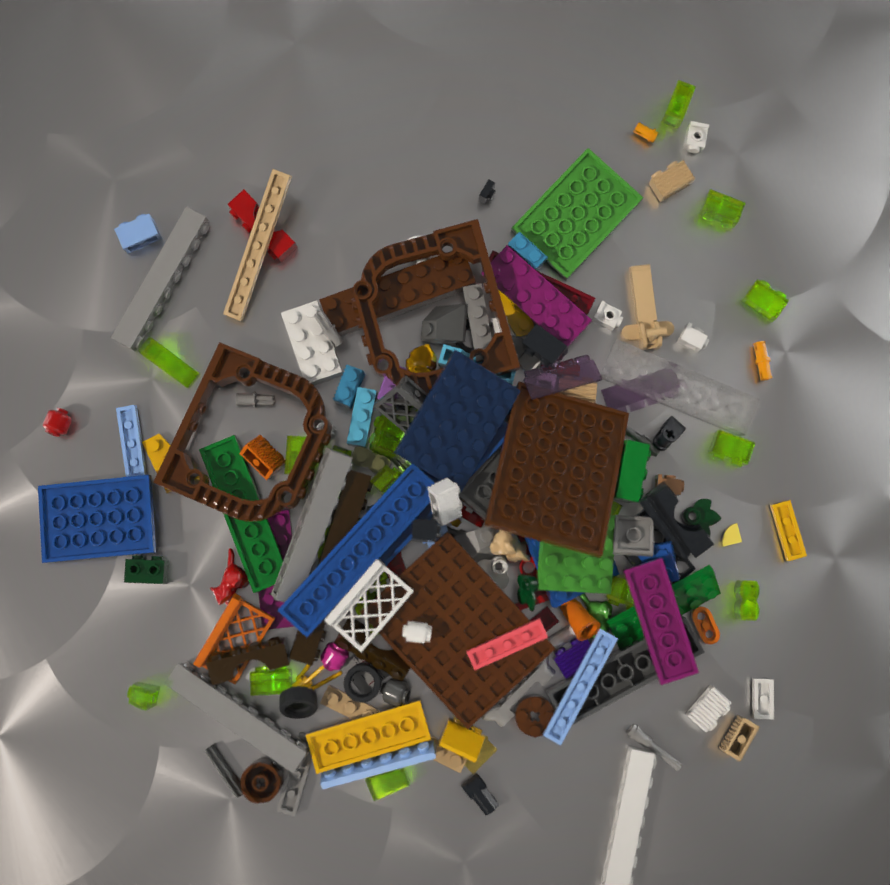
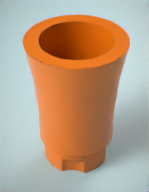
M576 598L560 606L563 616L569 622L579 641L588 640L598 632L600 623Z

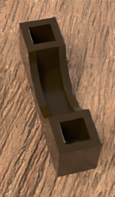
M351 618L346 620L342 629L352 630ZM354 619L355 630L366 629L363 623ZM366 631L355 632V639L361 646L366 641ZM340 633L334 641L341 649L350 651L357 658L371 663L376 669L385 671L394 679L403 681L410 670L409 665L394 649L382 650L370 642L360 652Z
M273 637L265 643L254 642L249 644V647H234L229 650L230 652L222 653L219 651L212 653L208 657L206 665L211 683L215 685L231 681L235 668L244 661L258 660L264 663L270 670L289 666L291 659H289L285 637Z

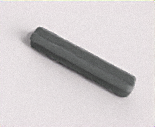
M209 746L205 753L235 797H240L243 795L240 781L216 746Z

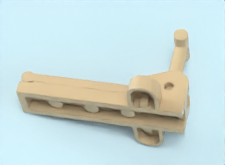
M650 264L631 266L629 271L636 324L625 326L621 330V337L625 341L638 340L640 351L648 349L657 350L662 346V338L669 337L674 332V325L670 321H657Z

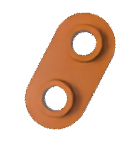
M702 606L693 609L691 620L701 641L706 644H715L720 638V632L710 610ZM700 612L703 614V619L701 620L697 617ZM710 630L712 635L707 638L706 632Z

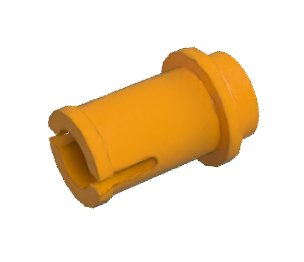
M638 122L633 132L647 139V142L651 141L653 143L659 134L655 128L653 130Z

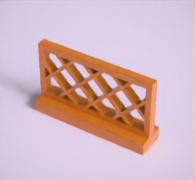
M234 593L193 665L199 668L202 666L207 669L206 662L208 657L216 648L217 652L221 651L219 647L220 641L229 639L232 649L234 648L232 638L242 636L244 645L239 647L245 648L249 647L245 635L256 632V642H261L275 617L241 599L240 595ZM241 605L249 609L251 616L240 618L238 610ZM262 616L269 620L266 626L257 628L255 618ZM252 619L254 629L244 631L241 622ZM239 623L241 632L230 635L228 628L230 624ZM230 649L224 650V651H221V652H222V653L230 652V651H229ZM250 660L242 662L241 668L239 665L236 667L238 673L229 682L237 683Z

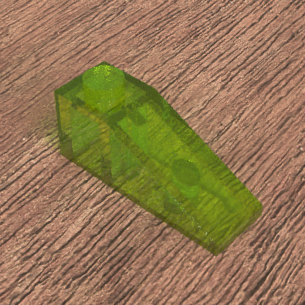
M150 336L138 350L140 354L187 388L199 374Z

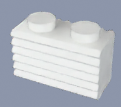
M445 478L434 485L428 486L433 519L437 520L439 525L444 526L462 516L461 509L463 506L458 496L460 489L455 482L453 483L450 479Z
M709 685L685 715L703 731H711L718 723L716 720L721 715L724 716L729 712L731 708L729 705L732 702L714 686Z

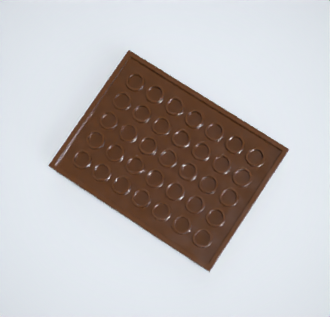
M518 381L516 388L521 392L511 407L484 526L601 558L606 541L629 413Z

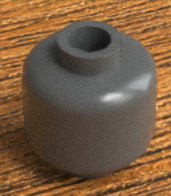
M391 678L387 683L384 682L382 684L380 693L383 694L384 702L398 707L408 702L411 689H409L406 682Z

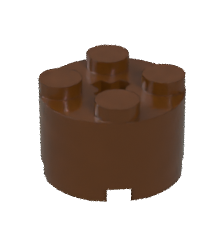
M525 695L515 706V721L524 734L539 737L543 735L554 714V709L550 702L541 695ZM532 711H533L534 713H537V712H538V714H537V715H538V718H537V719H535V718H532V719H531L532 716H531L530 713H531Z
M265 758L256 760L246 768L241 776L242 793L250 802H269L280 791L283 785L284 774L281 769L276 767L272 760ZM261 778L265 779L263 784L259 783Z

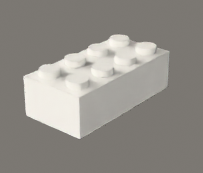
M317 300L281 313L302 376L314 386L343 376L335 348H333L326 335L322 334L323 329L314 317L321 310Z

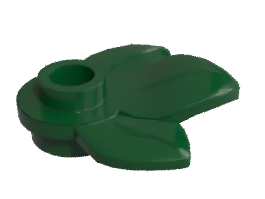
M700 499L693 507L686 508L682 517L687 525L700 524L707 534L711 536L709 526L719 522L721 517L717 512L710 509L712 500ZM691 512L695 514L693 520L689 518Z
M520 574L517 578L519 585L517 590L518 602L520 604L527 603L530 611L533 612L536 605L534 592L538 590L537 579L535 576Z

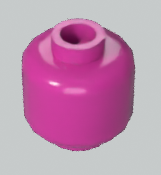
M329 642L325 646L320 660L325 669L329 671L340 670L346 663L349 652L348 650L341 649L336 643Z

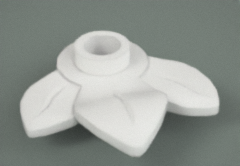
M496 556L491 560L482 559L477 562L502 590L506 588L509 577L506 573L508 562L505 558ZM500 562L501 567L499 569H496V563Z

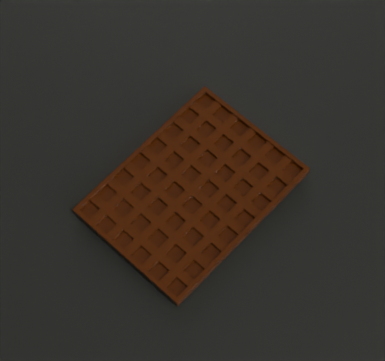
M448 531L398 576L414 592L379 632L386 642L467 729L555 650V647L546 638L474 670L467 650L531 621ZM394 586L395 598H403L408 592L402 586ZM386 587L380 593L381 599H392L391 587ZM392 601L381 602L382 614L392 611ZM370 602L367 605L368 615L379 614L378 602ZM364 608L360 611L362 615H365ZM379 616L368 617V622L374 628L379 626ZM408 621L427 623L428 626H432L430 642H425L424 644L406 641V637H402L403 626L408 625Z

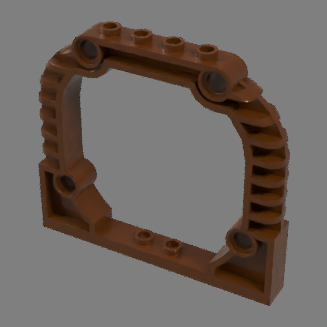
M478 219L433 231L432 234L388 245L378 250L366 263L361 280L353 286L354 298L351 301L354 310L358 309L359 317H356L359 329L363 328L365 334L361 338L364 347L368 346L370 354H366L369 366L373 365L375 372L379 376L388 377L393 384L398 385L400 380L406 375L428 394L443 370L441 368L430 372L413 373L400 368L396 355L384 348L373 308L379 298L377 281L387 270L397 265L439 255L444 261H451L457 256L472 264L481 263L486 280L483 283L485 293L490 294L491 301H488L491 312H495L500 332L494 334L485 349L478 348L473 350L469 358L473 360L477 355L482 356L484 362L479 365L497 376L520 369ZM445 246H450L453 250L450 253H445L442 249ZM366 288L368 293L365 296H361L358 294V291ZM380 362H387L389 364L388 368L380 370L378 368Z
M219 342L153 483L242 521H262L277 515L284 508H295L300 500L304 499L307 493V484L314 478V469L323 457L322 451L331 440L332 425L326 418L324 402L319 391L311 382L299 375ZM249 371V376L243 379L244 373ZM239 381L244 386L249 387L253 386L256 382H261L297 397L307 409L303 422V428L307 436L286 481H281L273 487L269 497L256 501L240 499L210 486L209 477L200 470L194 469L190 456L184 453L193 432L199 426L198 421L201 415L207 409V402L215 385L224 387ZM324 422L323 429L317 430V425ZM200 476L199 483L194 484V479ZM291 493V500L289 502H285V496Z

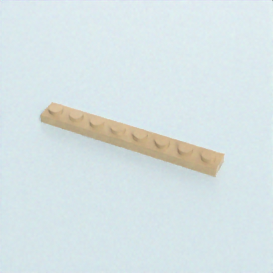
M272 169L223 313L226 316L239 321L244 319L292 179L291 175Z
M330 684L320 702L352 720L381 712V710L365 702H355L344 691ZM431 736V740L425 741L434 740L436 759L432 760L461 773L467 761L466 758L439 746V739Z

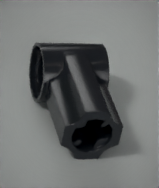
M478 773L461 785L468 797L476 802L485 816L491 814L499 806L497 800L489 792L487 785Z

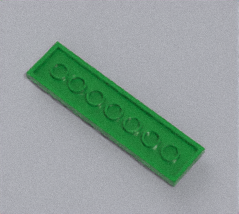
M236 435L199 449L213 487L240 499L249 501L261 500L246 460L239 454L241 447ZM223 513L253 593L274 586L284 559L269 520L248 522L238 520Z

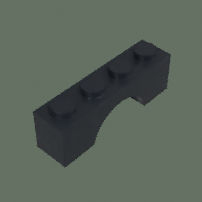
M665 481L646 494V496L651 497L685 547L695 558L714 545L711 537L700 524L684 525L675 519L674 510L679 500Z

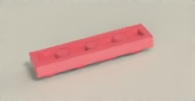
M540 618L467 650V654L474 670H477L544 640L548 636Z

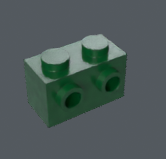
M132 555V559H125L124 583L168 584L169 560H163V556H151V560H144V556Z

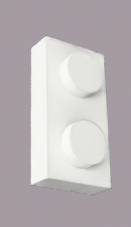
M752 678V718L774 719V679Z

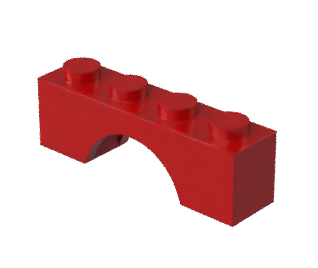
M243 189L227 205L231 209L229 213L235 220L240 219L243 222L241 226L250 233L259 206ZM281 229L273 232L267 253L273 260L278 259L282 262L298 247L288 234Z

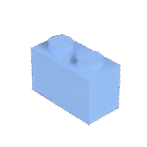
M141 214L135 220L123 222L114 229L123 250L128 254L162 239L158 227L150 214Z

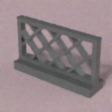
M405 375L399 384L375 402L373 407L406 433L411 424L410 416L415 417L417 414L416 411H409V405L419 410L428 394ZM395 393L400 394L404 399H395ZM390 403L392 404V409H386L382 404ZM396 404L405 405V410H396ZM397 415L406 416L407 421L399 420Z

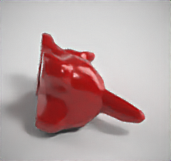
M232 548L228 550V567L223 573L221 584L218 587L210 588L219 605L224 602L228 605L238 588H245L249 585L246 572L240 566L234 564L235 555Z

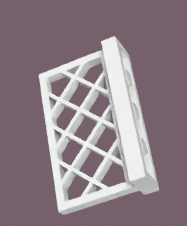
M376 559L324 621L330 626L332 625L362 652L414 590L393 573L380 559ZM384 571L390 575L391 585H380V576ZM394 586H402L408 592L403 598H395ZM380 587H391L392 599H381ZM369 588H377L378 600H367ZM392 601V611L382 614L381 602ZM378 602L379 614L368 615L367 603ZM357 603H364L365 615H354V606ZM379 616V626L369 629L368 617ZM365 617L366 629L355 630L354 618ZM344 618H351L352 630L342 629L339 623ZM366 631V641L361 646L355 639V632Z

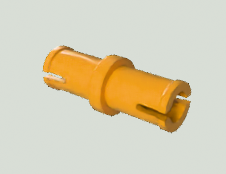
M766 341L753 343L756 354L755 364L758 365L760 381L770 380L773 376L771 374L769 364L771 359L767 354Z

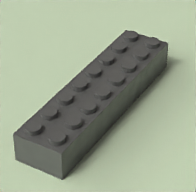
M681 616L695 658L705 652L686 617ZM645 637L608 656L573 724L657 679ZM574 675L545 690L555 710Z

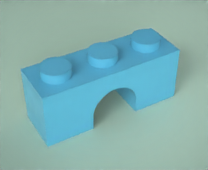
M357 387L347 438L348 446H359L367 449L372 415L375 411L373 406L378 396L377 390Z

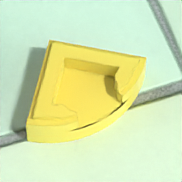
M737 523L730 525L724 532L721 539L722 547L742 542Z

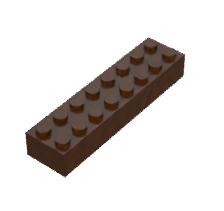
M437 256L382 276L377 281L379 298L373 306L377 322L380 323L462 293L465 286L476 285L468 261L457 256L451 261H444ZM353 287L319 299L325 315L332 325H336L335 329L341 337L363 329L358 327L356 317H359L358 309L354 310L351 301L354 298ZM366 288L358 291V294L361 296H365L368 293Z

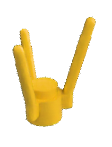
M306 664L301 673L295 678L296 681L292 686L307 687L315 690L342 675V671L313 685L311 680L324 669V666H320L308 677L305 673L311 665Z

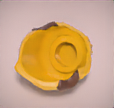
M430 344L416 347L409 352V358L405 360L406 370L413 373L436 370L437 358Z

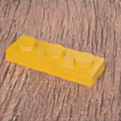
M791 500L770 505L786 561L806 557V550Z

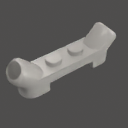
M549 655L528 676L524 677L514 690L511 689L504 696L505 699L501 703H496L482 716V719L495 721L500 727H503L515 715L510 708L537 681L544 686L556 673L549 665Z

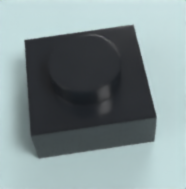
M488 179L479 194L480 202L486 204L488 199L492 200L496 193L495 182Z

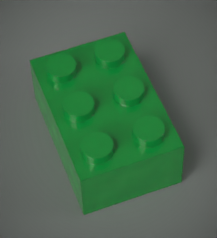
M624 440L613 500L636 503L639 502V499H642L644 493L642 484L643 480L647 477L646 463L651 457L650 444Z

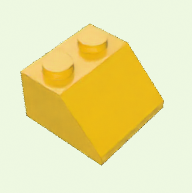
M456 717L454 719L449 718L439 738V746L476 763L485 735L482 733L483 730L472 725L471 728L467 729Z

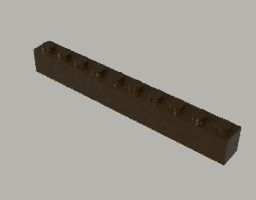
M354 470L347 472L345 487L340 493L339 502L335 509L318 565L360 521V512L365 510L368 501L365 499L367 491L370 492L373 486L372 476ZM328 615L308 637L297 630L289 659L313 665L314 661H318L321 651L318 649L320 642L324 641L326 631L324 630L326 622L324 620Z

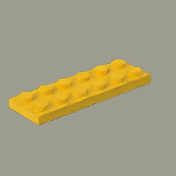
M418 700L307 733L306 739L316 774L431 740L421 701Z

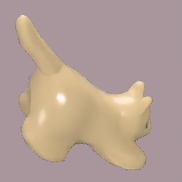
M502 530L494 535L493 542L490 544L492 554H506V558L510 562H517V560L530 561V557L526 554V541L520 542L515 534Z

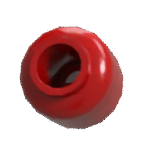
M61 408L49 410L43 422V427L46 429L45 432L56 437L66 435L72 422V418L67 415L68 411Z

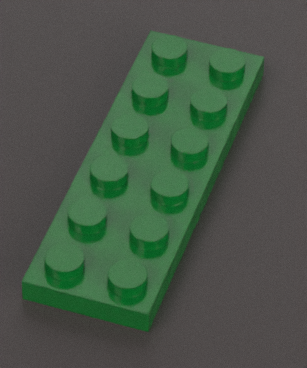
M710 564L671 585L681 616L721 594L714 570ZM635 606L607 620L612 635L618 638L616 645L619 649L644 637Z

